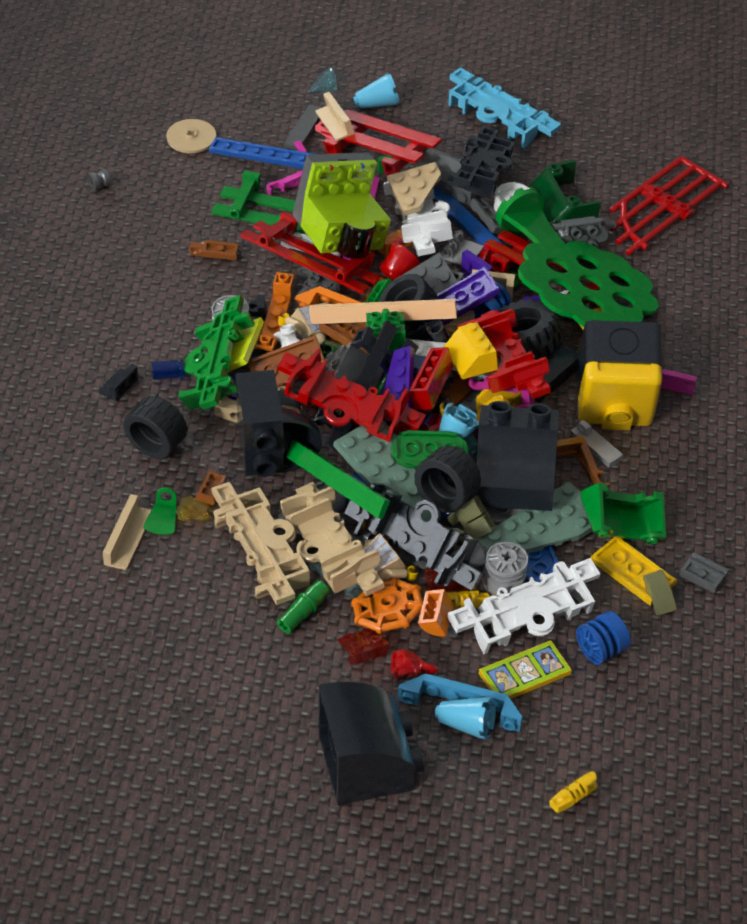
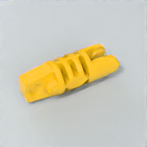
M478 590L447 592L450 599L453 600L452 610L464 607V600L470 598L474 607L478 608L482 605L485 598L490 597L488 592L479 593Z
M590 771L559 791L550 800V807L557 813H560L597 789V783L595 782L597 776L595 772Z

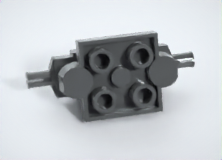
M591 216L562 220L561 223L553 224L552 228L566 244L570 241H581L591 244L600 250V242L608 238L607 229L616 228L615 221L605 222L603 217L595 218Z

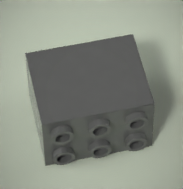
M352 342L347 345L340 346L336 352H331L326 356L325 360L328 361L326 370L335 371L334 378L341 379L345 375L346 379L355 383L368 355L360 348L355 349L351 345ZM379 367L370 387H377L384 372L381 367ZM335 410V412L339 415L341 410Z

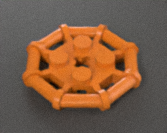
M398 578L383 581L385 588L373 593L371 598L369 597L370 595L366 596L362 591L357 598H353L351 601V606L354 609L355 624L372 629L377 634L398 628H408L413 619L421 613L423 605L421 587ZM413 596L414 601H410L407 598ZM362 607H367L368 610L362 612ZM408 609H412V610L406 615V611H407ZM369 618H374L376 622L369 620ZM398 619V620H396V621H392V622H387V623H385V621H390V620Z

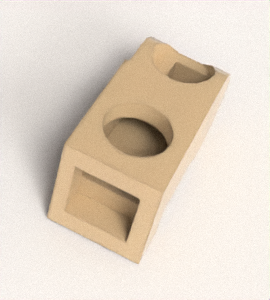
M225 396L219 401V405L214 407L215 415L237 423V401Z

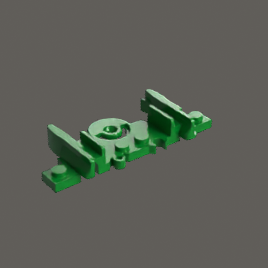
M241 295L226 299L222 313L216 314L213 322L196 328L194 334L200 341L202 340L201 346L194 349L183 363L185 372L194 374L197 378L196 388L180 391L178 396L188 409L201 407L204 410L219 405V401L223 397L236 393V384L226 373L230 368L228 362L232 361L230 356L233 343L244 340V335L241 333L242 330L253 327L255 324L248 312L241 314L244 303Z

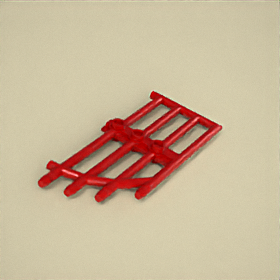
M681 155L615 205L611 206L609 209L610 213L620 209V218L615 221L616 228H610L609 230L615 231L623 225L625 233L616 239V244H622L628 238L635 242L626 250V255L633 254L639 248L646 251L649 248L647 242L676 220L690 218L695 213V210L692 208L720 187L728 189L730 184ZM681 163L688 167L660 188L653 185ZM695 171L701 174L700 177L673 196L666 193ZM709 179L714 182L712 186L688 204L679 201L705 180ZM639 194L647 197L627 212L628 202ZM651 203L660 205V207L631 228L628 222L629 219ZM664 211L673 213L672 216L643 238H639L635 234Z

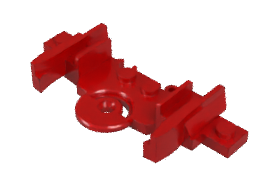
M498 309L491 310L482 314L480 318L457 326L458 329L460 326L468 323L477 322L496 350L497 363L498 358L501 360L498 370L484 373H494L488 376L487 380L489 390L492 393L504 391L513 386L518 392L527 389L533 399L551 393L550 386L542 376L550 372L548 360L546 357L535 360L532 352L526 353L522 346V339H519L518 333H513L512 328L517 326L513 309L499 312Z

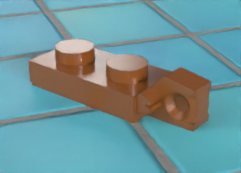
M204 240V242L200 243L190 242L189 254L227 260H237L239 251L238 243Z

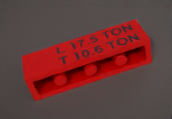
M448 347L430 348L409 390L414 410L426 411L433 409L453 368Z

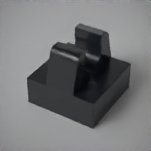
M258 295L257 300L249 302L250 316L261 317L264 321L267 316L265 296Z

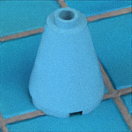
M385 74L356 92L355 97H353L355 106L363 109L400 104L391 74Z
M449 403L444 408L439 431L454 432L460 435L459 437L462 440L466 441L479 427V420L477 421L476 419L477 414L464 405L459 404L456 407L453 406L454 403Z
M492 697L442 701L440 705L436 706L435 717L438 718L439 723L480 739L488 740L491 735H488L489 729L493 730L495 724L496 706L491 704L495 700Z

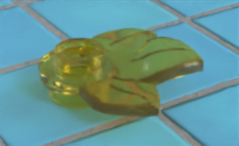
M185 496L180 500V505L176 510L180 520L191 521L195 519L197 521H206L211 519L210 515L206 512L211 507L210 504L195 500L192 496Z

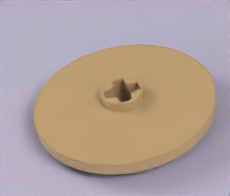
M198 119L178 121L167 131L168 144L173 149L183 153L203 152L209 149L216 137L214 127L208 122Z

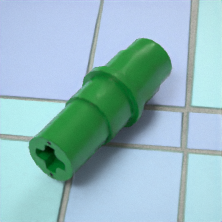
M316 581L304 593H300L297 596V600L277 620V625L283 632L290 634L311 613L313 614L317 611V607L330 594L326 584Z

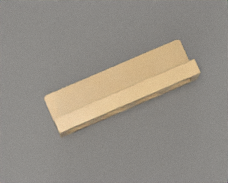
M330 92L324 93L327 106L315 111L335 141L353 135L354 131L348 116Z
M130 494L105 546L103 560L106 566L127 570L146 530L143 526L151 509L139 507L138 496Z

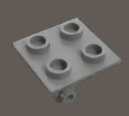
M458 230L454 232L453 239L447 242L440 254L444 260L461 265L462 252L468 249L478 256L484 245L465 240L463 232Z

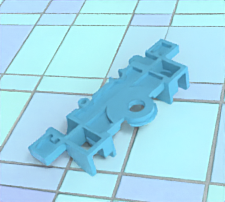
M461 67L450 74V80L458 85L449 91L448 105L452 107L458 103V107L463 109L464 115L472 109L478 108L476 116L485 123H495L497 118L501 119L502 123L508 126V140L515 139L520 134L522 135L521 147L523 149L535 139L538 130L551 137L561 129V123L550 118L547 112H538L530 107L529 103L521 105V99H516L505 92H501V86H494L492 88V85L486 81L483 82L481 77L474 80L475 75ZM492 110L494 111V113L487 114L485 113V111Z

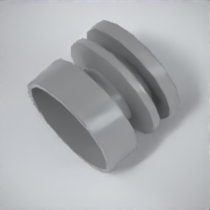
M500 542L489 548L486 554L484 582L491 592L497 594V590L500 587H504L507 589V593H510L511 588L525 583L528 566L526 550L513 542Z

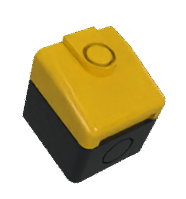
M587 321L584 326L578 353V418L580 422L585 420L588 424H602V429L630 430L631 425H651L655 416L662 384L661 325L653 322Z

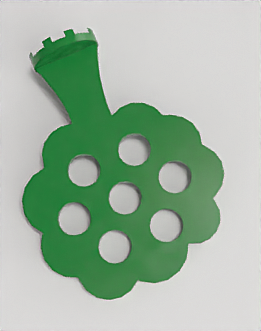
M529 187L526 190L519 188L508 201L504 199L501 202L495 216L502 231L507 230L515 235L523 232L534 242L528 244L523 251V258L526 261L520 265L518 276L528 288L539 293L541 301L551 311L573 318L582 326H585V323L590 320L641 322L644 317L643 315L648 316L656 313L659 303L650 294L653 285L649 278L642 272L632 268L625 259L614 253L599 250L595 246L581 241H570L566 244L548 222L543 212L544 199L533 187ZM577 259L588 260L597 269L585 268L578 263ZM546 263H557L564 267L567 272H556L549 268ZM609 276H618L627 281L629 286L618 285ZM580 280L592 281L599 286L600 290L589 289L582 285ZM549 283L560 284L567 288L570 293H559L553 290ZM613 297H623L631 302L633 307H624L615 302ZM582 301H593L597 303L603 309V311L591 310L587 308L582 303Z

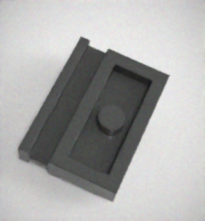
M693 552L692 556L681 568L679 576L715 593L725 576L728 575L729 570Z

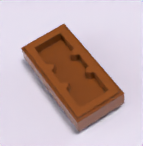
M208 471L196 494L195 500L214 506L216 499L212 494V488L226 483L227 476Z

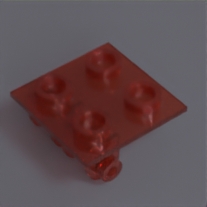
M364 628L362 631L353 634H346L337 639V642L350 655L347 657L350 665L360 664L364 660L369 661L368 654L371 659H374V657L384 656L389 652V642L381 634H377L376 631L369 628Z

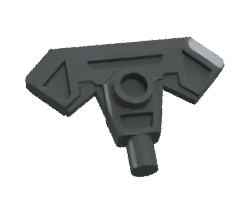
M303 266L298 267L299 279H307L303 283L298 295L318 286L336 293L340 292L339 283Z

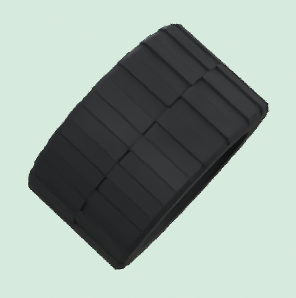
M407 274L396 278L384 289L379 300L380 302L440 299L422 276ZM405 320V321H404V324H406V323H408V322H410V321H412V320Z
M150 395L144 397L123 421L124 432L131 444L143 454L156 459L167 458L187 436L188 426L182 413L172 403L158 396Z
M446 445L439 447L417 466L414 473L415 486L421 498L434 502L439 510L445 513H451L461 508L478 492L481 486L480 470L476 462L464 450L455 446ZM439 469L446 472L452 478L456 489L444 481Z

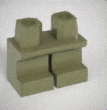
M478 495L473 496L461 508L455 510L447 517L453 526L461 522L464 527L461 530L475 539L493 531L496 527L487 511L483 513L486 508ZM460 537L461 542L465 541L466 538Z

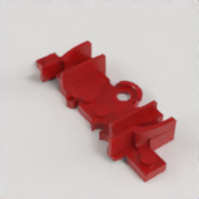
M318 348L313 356H310L309 360H303L286 352L277 366V370L290 375L286 382L284 395L306 405L308 402L324 408V415L332 425L345 426L350 421L366 427L367 433L390 443L399 425L409 430L418 431L425 419V414L406 406L409 402V389L405 388L397 401L394 400L396 396L390 394V389L388 388L384 395L377 396L378 390L375 387H370L366 391L365 387L346 379L345 375L341 379L334 378L335 371L326 370L328 361L325 360L321 363V354ZM301 380L305 383L298 395L290 392L296 381ZM334 410H342L345 415L338 418L333 412ZM383 418L392 422L388 435L378 432Z

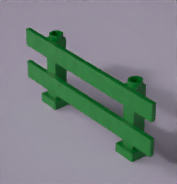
M244 170L240 189L224 186L220 193V197L234 200L232 206L215 203L211 214L252 223L263 221L272 226L280 220L281 216L245 209L247 204L253 203L293 212L296 200L253 192L254 190L259 191L261 187V174ZM298 223L296 232L306 234Z

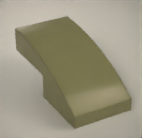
M663 570L643 575L647 594L652 597L655 614L662 615L677 610L670 585Z

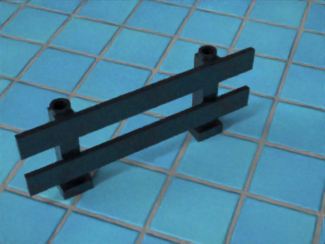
M388 320L384 322L377 338L372 336L374 330L368 326L359 329L351 343L355 349L362 347L369 353L355 383L365 387L366 391L370 388L381 363L388 369L390 368L393 352L388 348L398 329ZM406 338L402 348L411 346L414 348V354H416L419 346L409 338ZM383 386V388H382V390H381V392H380L379 395H382L383 390H384V386ZM322 407L319 408L313 420L318 426L325 424L332 429L325 444L335 452L338 451L333 446L334 441L356 429L352 426L353 421H350L345 426L332 425L327 421L324 415V408ZM335 410L333 412V414L338 418H341L345 415L342 410L339 415L335 412Z

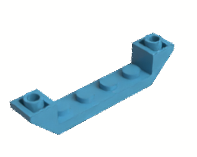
M423 674L400 684L398 687V701L418 705L422 692L430 696L446 698L450 701L492 697L495 701H492L491 704L496 706V712L501 713L499 727L520 732L522 715L507 694L429 674Z

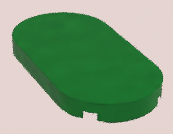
M407 430L401 432L394 439L391 453L399 465L409 469H416L424 459L439 447L446 445L455 446L464 450L467 454H469V448L466 441L462 440L459 437L460 435L454 432Z

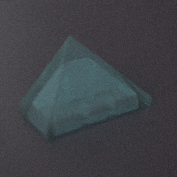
M330 67L323 71L308 91L315 93L338 90L334 68Z

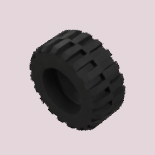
M519 300V302L509 303L508 306L500 309L499 312L509 309L515 311L517 326L513 327L512 331L513 333H518L526 353L532 352L535 360L546 357L547 354L550 355L554 348L556 349L559 345L561 329L557 314L547 308L541 300Z

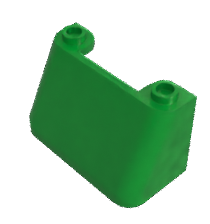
M597 483L580 491L581 502L594 534H597L598 537L607 538L611 536L647 541V544H658L659 540L666 538L664 492L655 491L652 496H647L645 493L637 495L610 491V488L605 483Z

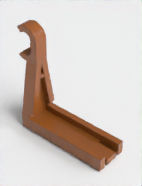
M583 436L557 440L556 458L576 454V458L591 478L593 484L602 483L599 478L602 476L603 470L597 469Z

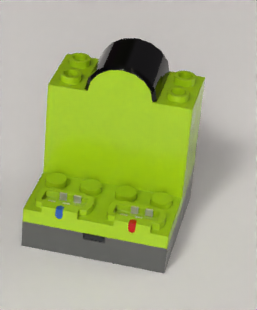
M369 152L306 155L292 215L320 253L338 252L346 258L362 259L369 255L370 250H380L384 247L391 219L370 194L377 162Z

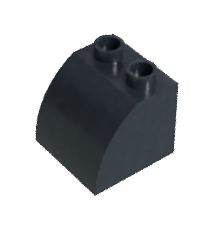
M333 682L319 685L318 736L337 806L414 791L415 773L424 771V762L420 747H409L406 738L413 736V726L409 712H399L394 696L374 685L358 682Z

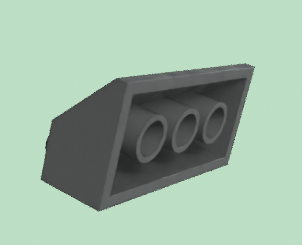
M429 147L421 152L424 153V157L414 164L413 168L436 162L441 172V179L434 186V190L440 189L443 194L451 195L457 201L470 206L472 199L479 197V195L447 184L449 172L457 173L458 169L460 170V159Z

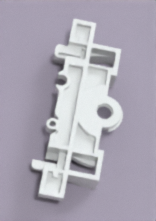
M388 181L384 182L385 196L392 194L394 197ZM434 190L423 203L421 211L406 216L403 215L396 200L395 212L401 215L403 219V225L401 226L403 241L405 243L413 242L418 256L435 253L433 243L453 239L451 222L447 218L450 205L444 201L435 202L434 205L432 200L434 199Z
M591 558L573 564L570 568L561 561L554 564L552 573L547 575L541 573V582H535L533 577H531L529 582L511 588L510 593H507L506 588L500 587L497 590L496 596L493 595L484 599L482 605L478 607L479 614L470 598L464 600V607L449 612L447 617L456 633L474 627L477 642L483 654H486L492 643L497 642L499 646L502 644L507 646L511 632L519 630L522 626L527 625L528 632L532 635L544 636L549 634L554 628L555 620L553 614L563 613L566 620L570 621L573 616L579 615L581 608L587 614L590 613L595 600L585 583L599 578L600 572ZM571 595L579 602V604H575ZM535 615H542L545 622L543 624H536L533 621V617ZM491 624L494 635L490 639L483 626Z

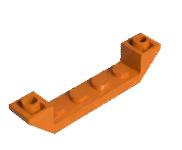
M276 272L273 282V296L262 333L259 334L254 349L265 351L277 350L279 341L273 334L280 331V327H282L278 324V316L283 317L288 312L294 274Z
M321 286L295 297L300 308L316 305L321 301L328 304L362 303Z

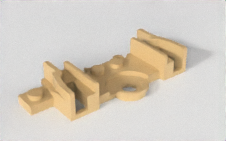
M230 482L213 487L212 494L220 506L219 509L213 512L215 526L220 528L228 525L230 534L234 533V539L240 541L247 553V564L249 566L255 565L258 583L262 584L255 587V597L259 599L271 595L276 605L295 599V592L293 590L310 585V570L299 552L293 553L288 544L289 542L292 543L296 536L293 525L287 520H274L272 518L270 503L260 487L239 495L236 494ZM283 528L286 532L283 535H276L274 530Z
M311 482L296 489V495L281 500L280 505L284 519L289 521L295 528V531H299L304 538L303 541L297 544L296 552H299L304 562H320L323 577L334 593L357 583L366 596L385 588L384 582L374 569L381 565L379 551L375 549L365 553L361 541L352 540L351 535L345 528V521L336 522L340 520V514L335 513L332 509V505L337 502L335 491L332 487L319 491L316 485ZM311 547L318 548V552L315 554H308L307 550Z

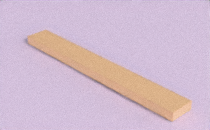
M456 299L309 306L311 324L366 322V313L381 312L382 315L383 309H389L390 312H403L404 321L457 318Z

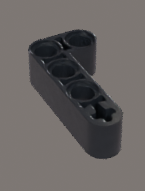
M440 319L412 320L405 324V339L427 341L431 338L433 342L447 343L449 340V335Z

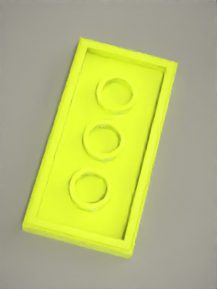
M261 317L253 320L255 322L253 327L242 330L241 333L244 335V340L233 343L230 356L232 361L228 362L230 368L226 373L248 363L264 324Z

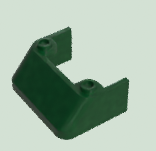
M576 160L548 165L529 185V187H533L543 197V212L551 226L552 223L558 224L562 220L591 216L599 217L601 203L599 200L583 203L577 196L565 197L559 185L574 182Z

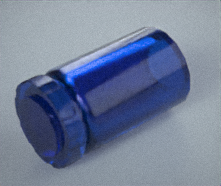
M184 360L152 361L153 380L185 378Z

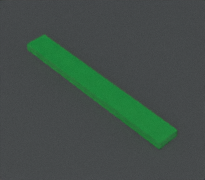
M298 440L292 441L286 456L288 459L376 518L383 519L390 500Z

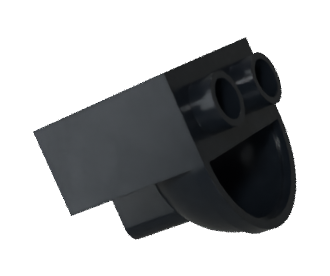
M274 370L236 373L237 426L246 476L258 475L260 477H269L275 473L289 472L301 468L286 457L293 440H298L316 453H319L321 450L322 438L318 427L301 410L299 401L284 395L285 390L278 391ZM292 389V390L290 391V392H292V393L298 395V391H296V390H294V389Z

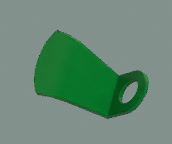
M163 487L157 491L156 503L144 523V529L160 535H169L175 532L177 495L174 490ZM168 492L172 495V499L165 500L161 497V494Z

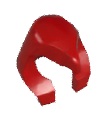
M400 237L392 241L388 257L379 266L381 272L393 281L420 265L417 257L406 247L402 246L404 241Z

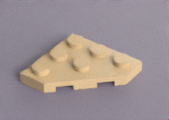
M436 162L387 176L389 186L404 216L421 211L423 203L432 194L436 183H439L441 172Z

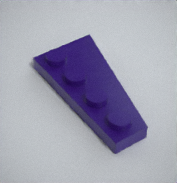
M407 346L394 350L382 395H384L388 388L390 389L389 393L396 396L394 400L398 401L405 388L410 390L413 384L414 372L413 347ZM408 390L409 402L406 406L412 408V399Z

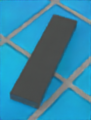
M309 104L284 143L285 148L298 151L294 142L301 141L303 145L305 144L315 125L320 120L315 111L322 107Z

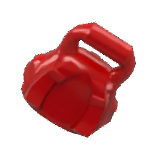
M401 649L392 654L390 670L394 678L399 679L401 677L417 676L420 673L433 675L438 671V666L423 662L413 651Z

